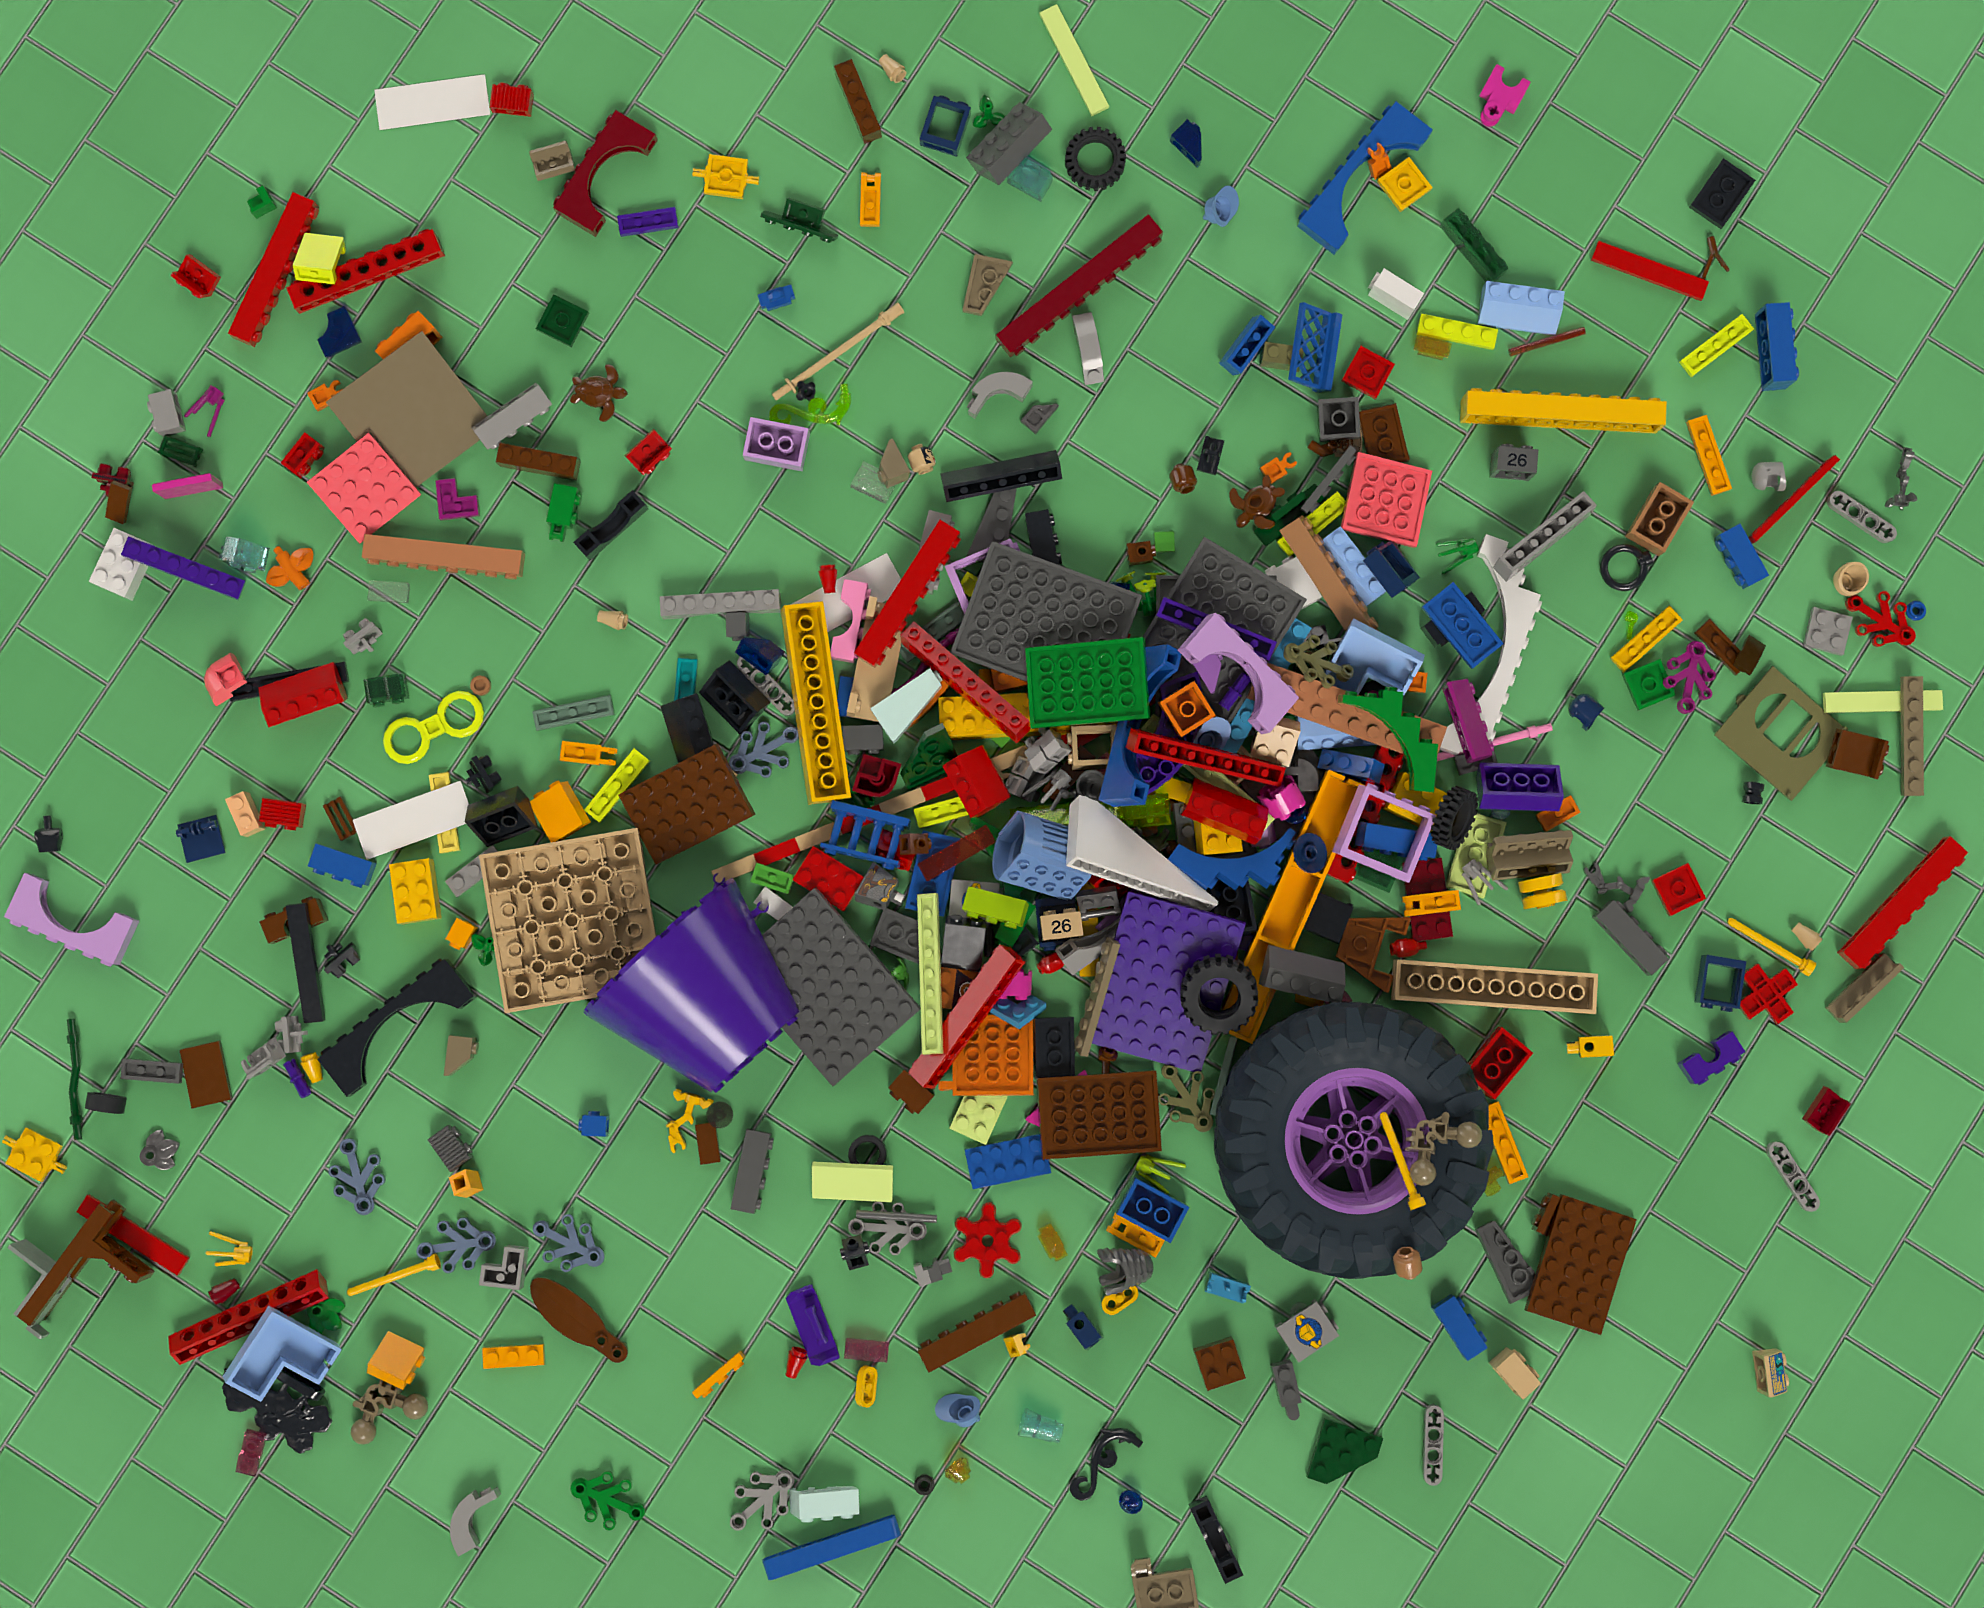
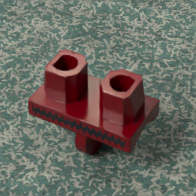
M100 463L97 473H92V479H96L99 483L107 484H101L100 490L106 491L107 497L109 496L110 484L113 481L133 489L134 483L130 481L131 470L128 468L118 467L117 475L111 476L113 467Z

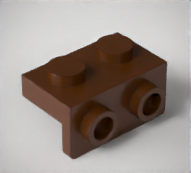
M1547 1193V1196L1543 1197L1540 1204L1541 1209L1532 1221V1230L1545 1236L1548 1235L1560 1197L1552 1193Z

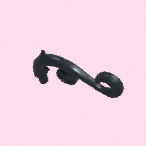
M1124 1428L1100 1430L1103 1435L1095 1443L1091 1454V1487L1087 1492H1081L1079 1484L1088 1482V1478L1085 1476L1075 1477L1070 1483V1492L1075 1499L1080 1501L1088 1500L1094 1494L1097 1485L1098 1464L1103 1468H1111L1116 1464L1118 1458L1116 1452L1113 1449H1105L1107 1457L1103 1458L1101 1456L1103 1448L1113 1440H1119V1443H1132L1140 1448L1143 1441L1136 1437V1433Z

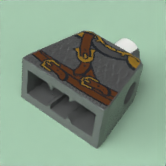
M872 863L855 893V901L886 910L890 901L901 906L906 895L897 891L899 884L897 878L877 864Z

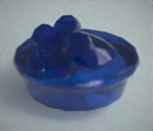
M1305 806L1295 809L1291 812V816L1285 820L1291 824L1301 823L1306 819L1308 810Z
M1126 1490L1119 1496L1120 1507L1126 1513L1136 1514L1141 1511L1143 1500L1137 1491Z

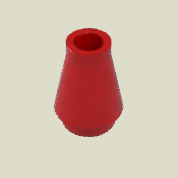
M835 565L820 566V571H818L824 594L836 593L838 569L835 568Z
M794 1346L788 1351L785 1373L787 1377L797 1378L798 1373L808 1358L805 1349Z

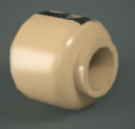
M923 444L913 446L911 448L912 451L907 456L912 471L917 472L919 475L931 472L936 464L931 448L923 447Z

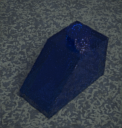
M1187 119L1171 135L1170 142L1198 168L1202 160L1201 129L1195 122L1191 123Z
M743 637L735 653L767 676L778 665L785 651L770 640Z

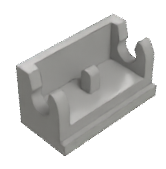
M275 1037L247 1056L251 1067L245 1059L241 1061V1065L247 1074V1079H251L264 1073L285 1058L286 1055Z

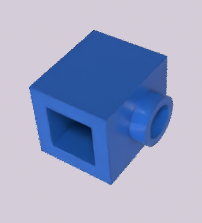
M588 1111V1115H582L578 1125L579 1131H582L581 1136H608L609 1116L600 1115V1111Z

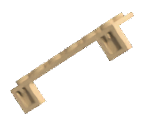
M869 596L862 639L886 604L877 602V597ZM899 631L895 636L897 641L892 649L888 648L884 654L886 658L881 666L877 664L874 668L858 658L850 692L847 716L878 722L870 708L892 693L901 647L900 634L902 632Z

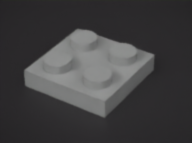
M1813 607L1803 646L1839 656L1844 655L1853 617Z

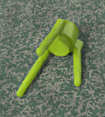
M1148 1154L1146 1157L1141 1155L1135 1168L1139 1172L1138 1175L1147 1179L1165 1194H1169L1168 1190L1149 1175L1153 1172L1168 1180L1171 1177L1155 1169V1164L1152 1162L1186 1168V1164L1155 1158Z

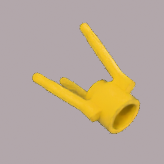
M209 1232L211 1236L239 1246L235 1247L233 1252L206 1251V1255L227 1256L236 1259L216 1262L215 1266L246 1265V1263L251 1262L253 1248L248 1246V1242H241L219 1233Z

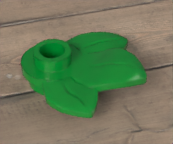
M329 1298L308 1307L306 1312L310 1318V1328L320 1334L323 1333L324 1329L331 1331L341 1329L342 1323L338 1313L345 1308V1304L338 1299ZM316 1307L321 1309L318 1314L313 1312V1309Z

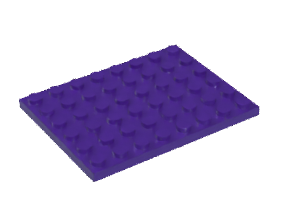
M1128 890L1114 940L1120 943V947L1092 1044L1184 1070L1201 1072L1212 1034L1209 1030L1206 1032L1201 1031L1199 1026L1194 1027L1190 1023V1019L1186 1018L1180 999L1181 981L1185 977L1187 969L1189 967L1192 968L1196 960L1202 961L1204 956L1215 957V954H1221V957H1226V955H1231L1235 960L1246 923ZM1214 978L1207 981L1200 990L1201 1002L1209 1009L1220 1011L1229 980Z

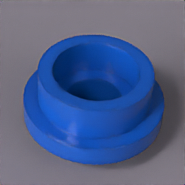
M1912 601L1907 605L1906 615L1913 621L1921 620L1926 615V607L1920 601ZM1913 608L1918 610L1917 614L1913 613Z

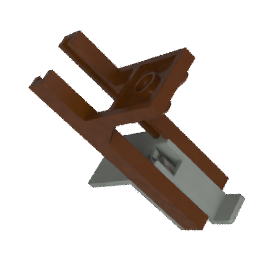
M111 1200L106 1208L102 1203L96 1207L57 1262L27 1239L11 1243L7 1247L42 1274L14 1312L15 1316L28 1325L26 1330L38 1339L49 1335V1332L39 1324L41 1321L46 1320L90 1258L104 1259L108 1262V1266L111 1269L120 1271L130 1283L136 1284L151 1278L155 1272L108 1236L111 1229L126 1210L115 1200Z

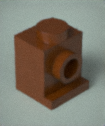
M1150 541L1126 544L1129 566L1152 563L1153 557H1156L1155 545H1151ZM1143 548L1146 553L1141 555L1138 553V550Z
M928 833L899 835L900 855L928 854L932 846Z

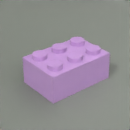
M750 417L743 458L745 461L803 471L810 437L809 428Z

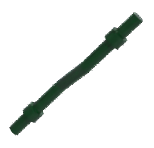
M67 1019L68 1035L66 1037L67 1044H70L72 1062L69 1085L71 1116L69 1119L70 1125L73 1127L74 1141L82 1140L81 1124L83 1123L82 1115L79 1114L77 1096L81 1067L78 1049L80 1039L79 1034L76 1032L75 1019Z

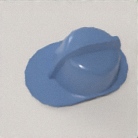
M1224 186L1214 197L1208 199L1205 203L1203 220H1208L1213 224L1225 227L1238 210L1239 197L1236 190L1231 186Z
M1222 717L1211 718L1203 723L1193 743L1223 750L1231 734L1229 722Z
M948 1394L938 1400L935 1406V1413L940 1420L956 1423L958 1426L965 1428L980 1421L979 1410L981 1404L975 1396Z

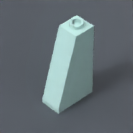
M928 669L870 708L893 744L898 741L942 688L940 682L943 680L937 671L932 672L931 669Z

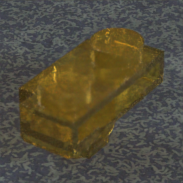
M1417 335L1413 350H1417L1418 355L1442 360L1443 357L1448 358L1452 343Z
M1496 1166L1488 1170L1490 1172L1484 1192L1487 1197L1493 1196L1500 1191L1501 1187L1496 1180L1505 1176L1501 1168L1497 1169Z
M1051 1223L1039 1228L1041 1234L1037 1236L1050 1259L1054 1257L1057 1262L1068 1256L1060 1237L1055 1232Z

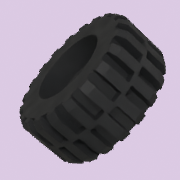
M1215 954V957L1207 955L1203 957L1202 961L1196 960L1193 963V967L1187 969L1186 975L1181 981L1180 999L1186 1018L1190 1019V1023L1194 1027L1199 1026L1203 1032L1209 1030L1212 1035H1217V1032H1223V1035L1229 1034L1230 1030L1236 1032L1240 1030L1242 1024L1246 1026L1249 1023V1018L1254 1016L1256 1012L1255 1007L1258 1005V989L1251 970L1248 966L1245 967L1240 959L1234 960L1231 955H1226V957H1221V954ZM1214 978H1225L1232 981L1238 989V999L1235 1004L1228 1009L1220 1011L1206 1007L1201 1002L1200 990L1207 981Z

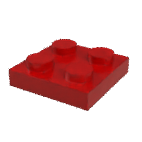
M1360 346L1341 381L1376 400L1395 364Z
M1689 863L1651 880L1668 916H1672L1706 899Z

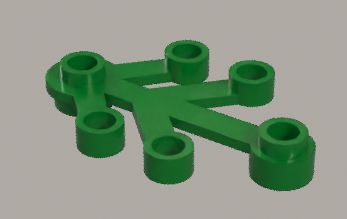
M605 1471L601 1476L591 1480L585 1478L575 1479L571 1484L570 1490L574 1497L581 1499L586 1512L584 1517L587 1522H594L598 1516L597 1511L592 1508L589 1497L596 1499L604 1519L603 1527L608 1531L616 1526V1520L612 1517L608 1505L628 1513L629 1517L634 1521L641 1520L644 1517L646 1509L643 1504L634 1503L630 1505L611 1497L619 1492L630 1491L632 1488L631 1480L623 1479L617 1485L597 1491L593 1487L602 1483L610 1484L613 1481L614 1475L611 1471ZM605 1474L610 1475V1481L604 1479ZM624 1482L629 1484L628 1489L623 1488L622 1484ZM578 1485H582L584 1487L583 1492H579L577 1490ZM634 1509H638L640 1511L639 1516H635L633 1514ZM589 1512L594 1514V1519L588 1518ZM611 1520L613 1526L608 1527L606 1521Z

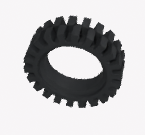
M1089 127L1088 131H1085V129L1081 130L1079 135L1076 133L1074 139L1069 141L1065 155L1067 173L1072 177L1074 183H1078L1079 187L1085 186V190L1090 191V188H1094V191H1098V188L1105 190L1107 186L1112 187L1114 182H1118L1124 172L1126 162L1124 145L1122 146L1121 139L1116 138L1117 135L1114 132L1112 134L1109 133V129L1103 131L1101 127H1097V130ZM1101 143L1110 149L1114 162L1106 173L1090 175L1080 168L1077 156L1085 145Z
M1453 786L1451 790L1447 791V795L1442 797L1443 802H1439L1438 806L1440 808L1439 810L1436 809L1435 814L1437 815L1432 820L1434 822L1431 826V830H1433L1431 832L1433 843L1449 850H1456V848L1460 847V844L1465 842L1464 837L1467 838L1469 835L1468 831L1472 830L1471 824L1475 822L1476 818L1474 816L1478 812V810H1475L1478 807V797H1476L1477 794L1459 786Z

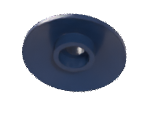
M1313 833L1303 834L1296 840L1293 854L1298 867L1307 873H1316L1322 870L1327 861V848L1323 840Z

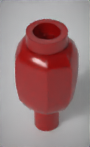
M1403 938L1391 943L1389 948L1391 955L1403 958L1416 955L1419 950L1427 949L1426 941L1418 942L1412 938Z
M1053 952L1042 957L1036 965L1042 975L1044 973L1052 974L1060 970L1064 963L1057 953Z

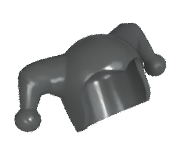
M1096 770L1085 771L1077 780V788L1070 792L1064 790L1061 796L1064 799L1075 800L1081 795L1100 803L1102 801L1099 800L1105 774Z

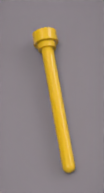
M1734 918L1728 919V925L1794 963L1804 975L1810 976L1815 969L1817 963L1811 959H1801Z
M1381 1112L1380 1119L1410 1196L1408 1197L1410 1210L1426 1205L1425 1199L1421 1197L1420 1193H1417L1414 1182L1410 1177L1409 1169L1388 1114Z
M434 1253L427 1257V1259H424V1262L349 1288L347 1294L353 1296L426 1269L428 1271L438 1270L441 1268L440 1259Z

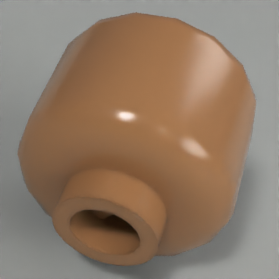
M1402 1247L1395 1253L1393 1261L1396 1274L1399 1277L1412 1280L1422 1272L1423 1267L1420 1253L1412 1247Z

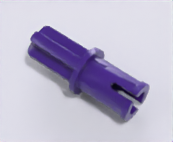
M1241 673L1234 684L1228 687L1229 691L1218 704L1229 711L1237 698L1242 696L1240 694L1251 681L1250 677L1245 673Z
M291 1059V1062L290 1060L285 1062L283 1066L291 1079L290 1083L294 1084L300 1098H306L311 1095V1090L304 1079L305 1074L301 1073L296 1060Z

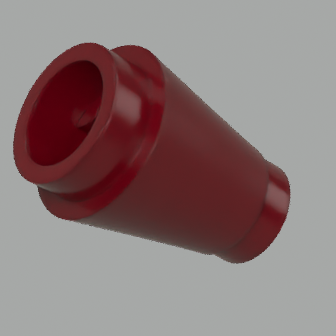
M233 1278L211 1287L212 1289L208 1293L215 1305H218L219 1303L223 1304L241 1287L238 1281Z

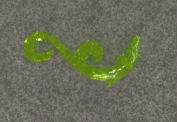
M848 384L840 385V399L835 403L838 407L832 413L826 415L816 414L817 409L824 413L827 405L822 398H814L808 404V412L792 405L776 404L769 411V420L789 424L792 419L790 414L783 420L777 416L778 411L786 409L809 422L828 424L836 421V425L839 426L851 405V393H849Z

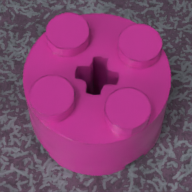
M1289 775L1283 777L1281 787L1266 784L1259 791L1260 796H1257L1260 803L1269 808L1268 813L1275 819L1280 818L1281 821L1289 818L1291 812L1295 809L1301 808L1306 804L1303 794L1293 777Z
M1020 969L999 999L1015 996L1016 1000H1027V996L1031 995L1032 970L1024 973V969Z

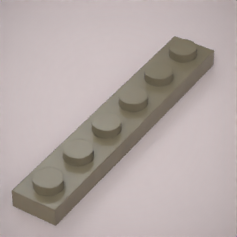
M1923 676L1900 677L1901 796H1924Z
M1106 937V941L1102 944V955L1100 961L1096 964V976L1090 985L1091 993L1089 999L1085 1002L1084 1017L1080 1020L1079 1035L1074 1041L1075 1050L1080 1056L1088 1057L1119 951L1120 943L1112 937Z

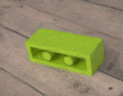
M968 886L962 910L967 913V917L978 919V916L986 918L985 921L997 924L999 921L1005 923L1004 926L1016 929L1017 926L1023 927L1029 904L1025 900Z

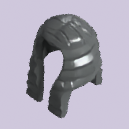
M1100 1248L1097 1250V1254L1103 1263H1117L1116 1271L1099 1276L1098 1280L1102 1286L1117 1283L1126 1277V1282L1104 1287L1103 1290L1107 1296L1128 1290L1130 1286L1140 1285L1151 1278L1153 1274V1261L1149 1254L1141 1249Z

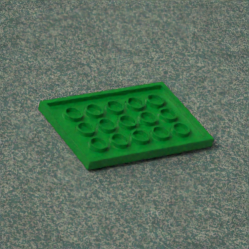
M1144 637L1025 648L1030 728L1150 719Z

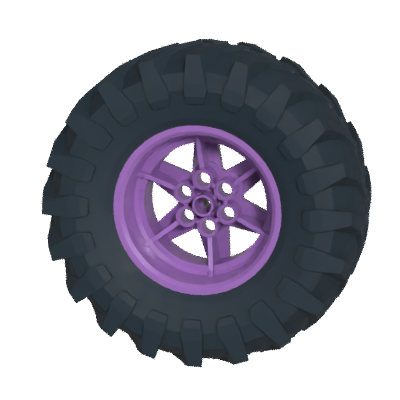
M1336 1002L1314 1006L1291 1014L1261 1033L1231 1069L1216 1108L1214 1153L1220 1169L1218 1172L1224 1191L1243 1223L1265 1246L1281 1255L1287 1261L1308 1271L1344 1279H1364L1367 1277L1394 1275L1396 1270L1393 1257L1400 1248L1412 1247L1420 1253L1421 1262L1440 1252L1448 1244L1446 1241L1464 1229L1474 1213L1472 1208L1486 1190L1490 1173L1487 1171V1167L1494 1149L1492 1130H1488L1489 1105L1482 1089H1477L1478 1084L1473 1070L1462 1055L1455 1053V1048L1440 1032L1432 1027L1423 1025V1022L1400 1010L1363 1002ZM1346 1086L1365 1087L1379 1095L1360 1111H1357ZM1327 1093L1331 1117L1326 1119L1306 1115L1312 1104ZM1394 1109L1398 1116L1402 1129V1143H1398L1409 1171L1411 1165L1418 1160V1153L1405 1150V1148L1411 1145V1143L1406 1141V1138L1412 1134L1407 1131V1128H1416L1420 1121L1436 1119L1442 1116L1444 1112H1448L1450 1115L1449 1127L1458 1128L1464 1122L1476 1123L1482 1130V1139L1473 1148L1462 1147L1457 1140L1448 1139V1144H1442L1437 1139L1433 1141L1436 1150L1435 1154H1431L1430 1162L1436 1168V1177L1431 1184L1426 1186L1414 1183L1417 1193L1424 1197L1426 1205L1410 1210L1408 1205V1197L1410 1196L1397 1163L1385 1179L1372 1186L1371 1158L1397 1162L1388 1138L1378 1133V1129L1382 1125L1380 1119L1381 1112H1386L1389 1115ZM1349 1113L1351 1115V1122L1344 1125L1341 1118L1344 1114ZM1365 1119H1369L1371 1122V1127L1368 1130H1363L1361 1126L1362 1121ZM1426 1127L1425 1130H1422L1425 1135V1138L1428 1132H1432L1430 1131L1429 1127ZM1330 1128H1335L1337 1131V1135L1333 1139H1329L1327 1136V1131ZM1349 1134L1355 1136L1352 1143L1347 1141ZM1300 1135L1323 1145L1308 1165H1306L1302 1156ZM1370 1139L1376 1141V1147L1373 1150H1369L1366 1146ZM1335 1148L1342 1150V1156L1339 1159H1335L1332 1156V1151ZM1359 1153L1362 1160L1359 1164L1355 1165L1352 1162V1157L1354 1154ZM1340 1166H1344L1353 1191L1336 1190L1320 1181Z

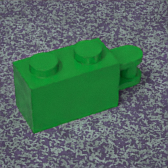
M554 483L546 522L551 525L549 540L559 539L560 542H564L566 530L573 529V524H577V505L580 506L582 501V494H580L577 487ZM556 527H561V532L555 531Z

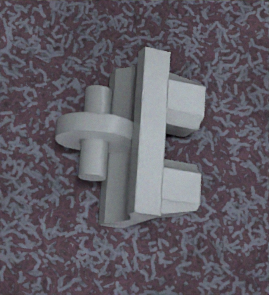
M366 618L359 622L361 630L356 634L353 630H348L343 634L345 639L343 644L354 655L359 651L363 652L365 649H368L369 652L374 651L372 644L383 634L373 622Z
M298 1016L281 1017V1020L275 1022V1030L283 1032V1040H278V1043L284 1053L301 1052L302 1035H308V1031H302Z

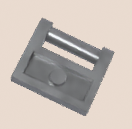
M1116 885L1077 892L1076 898L1082 921H1088V918L1109 915L1121 916L1122 910ZM1106 906H1114V907H1108V908L1087 910V909H1092V908H1099V907H1106Z

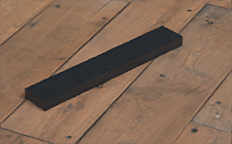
M346 662L335 663L342 683L349 682ZM319 666L247 678V683L232 691L233 697L230 698V701L236 702L259 698V687Z
M308 904L286 905L303 1020L304 1023L325 1021V1013Z

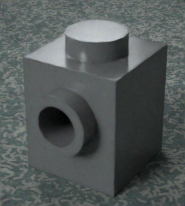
M726 613V637L732 638V641H744V637H750L749 613Z

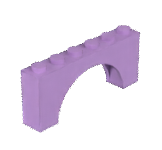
M1216 613L1207 615L1180 646L1178 651L1191 664L1200 662L1209 654L1224 655L1240 664L1249 675L1255 692L1254 709L1247 721L1261 735L1270 733L1299 697L1290 685H1286L1281 680L1280 674L1273 671L1267 665V661L1258 656L1253 651V647L1244 642L1239 637V633L1225 623L1226 620L1221 615Z
M23 874L4 916L10 919V924L17 927L26 926L28 927L27 931L36 935L42 933L46 935L45 939L57 943L60 941L65 943L64 947L73 951L79 949L83 951V956L91 959L95 956L101 959L100 963L111 967L112 964L120 965L138 926V920L115 912L110 921L98 930L88 933L71 931L62 926L49 910L46 896L49 881L33 874Z

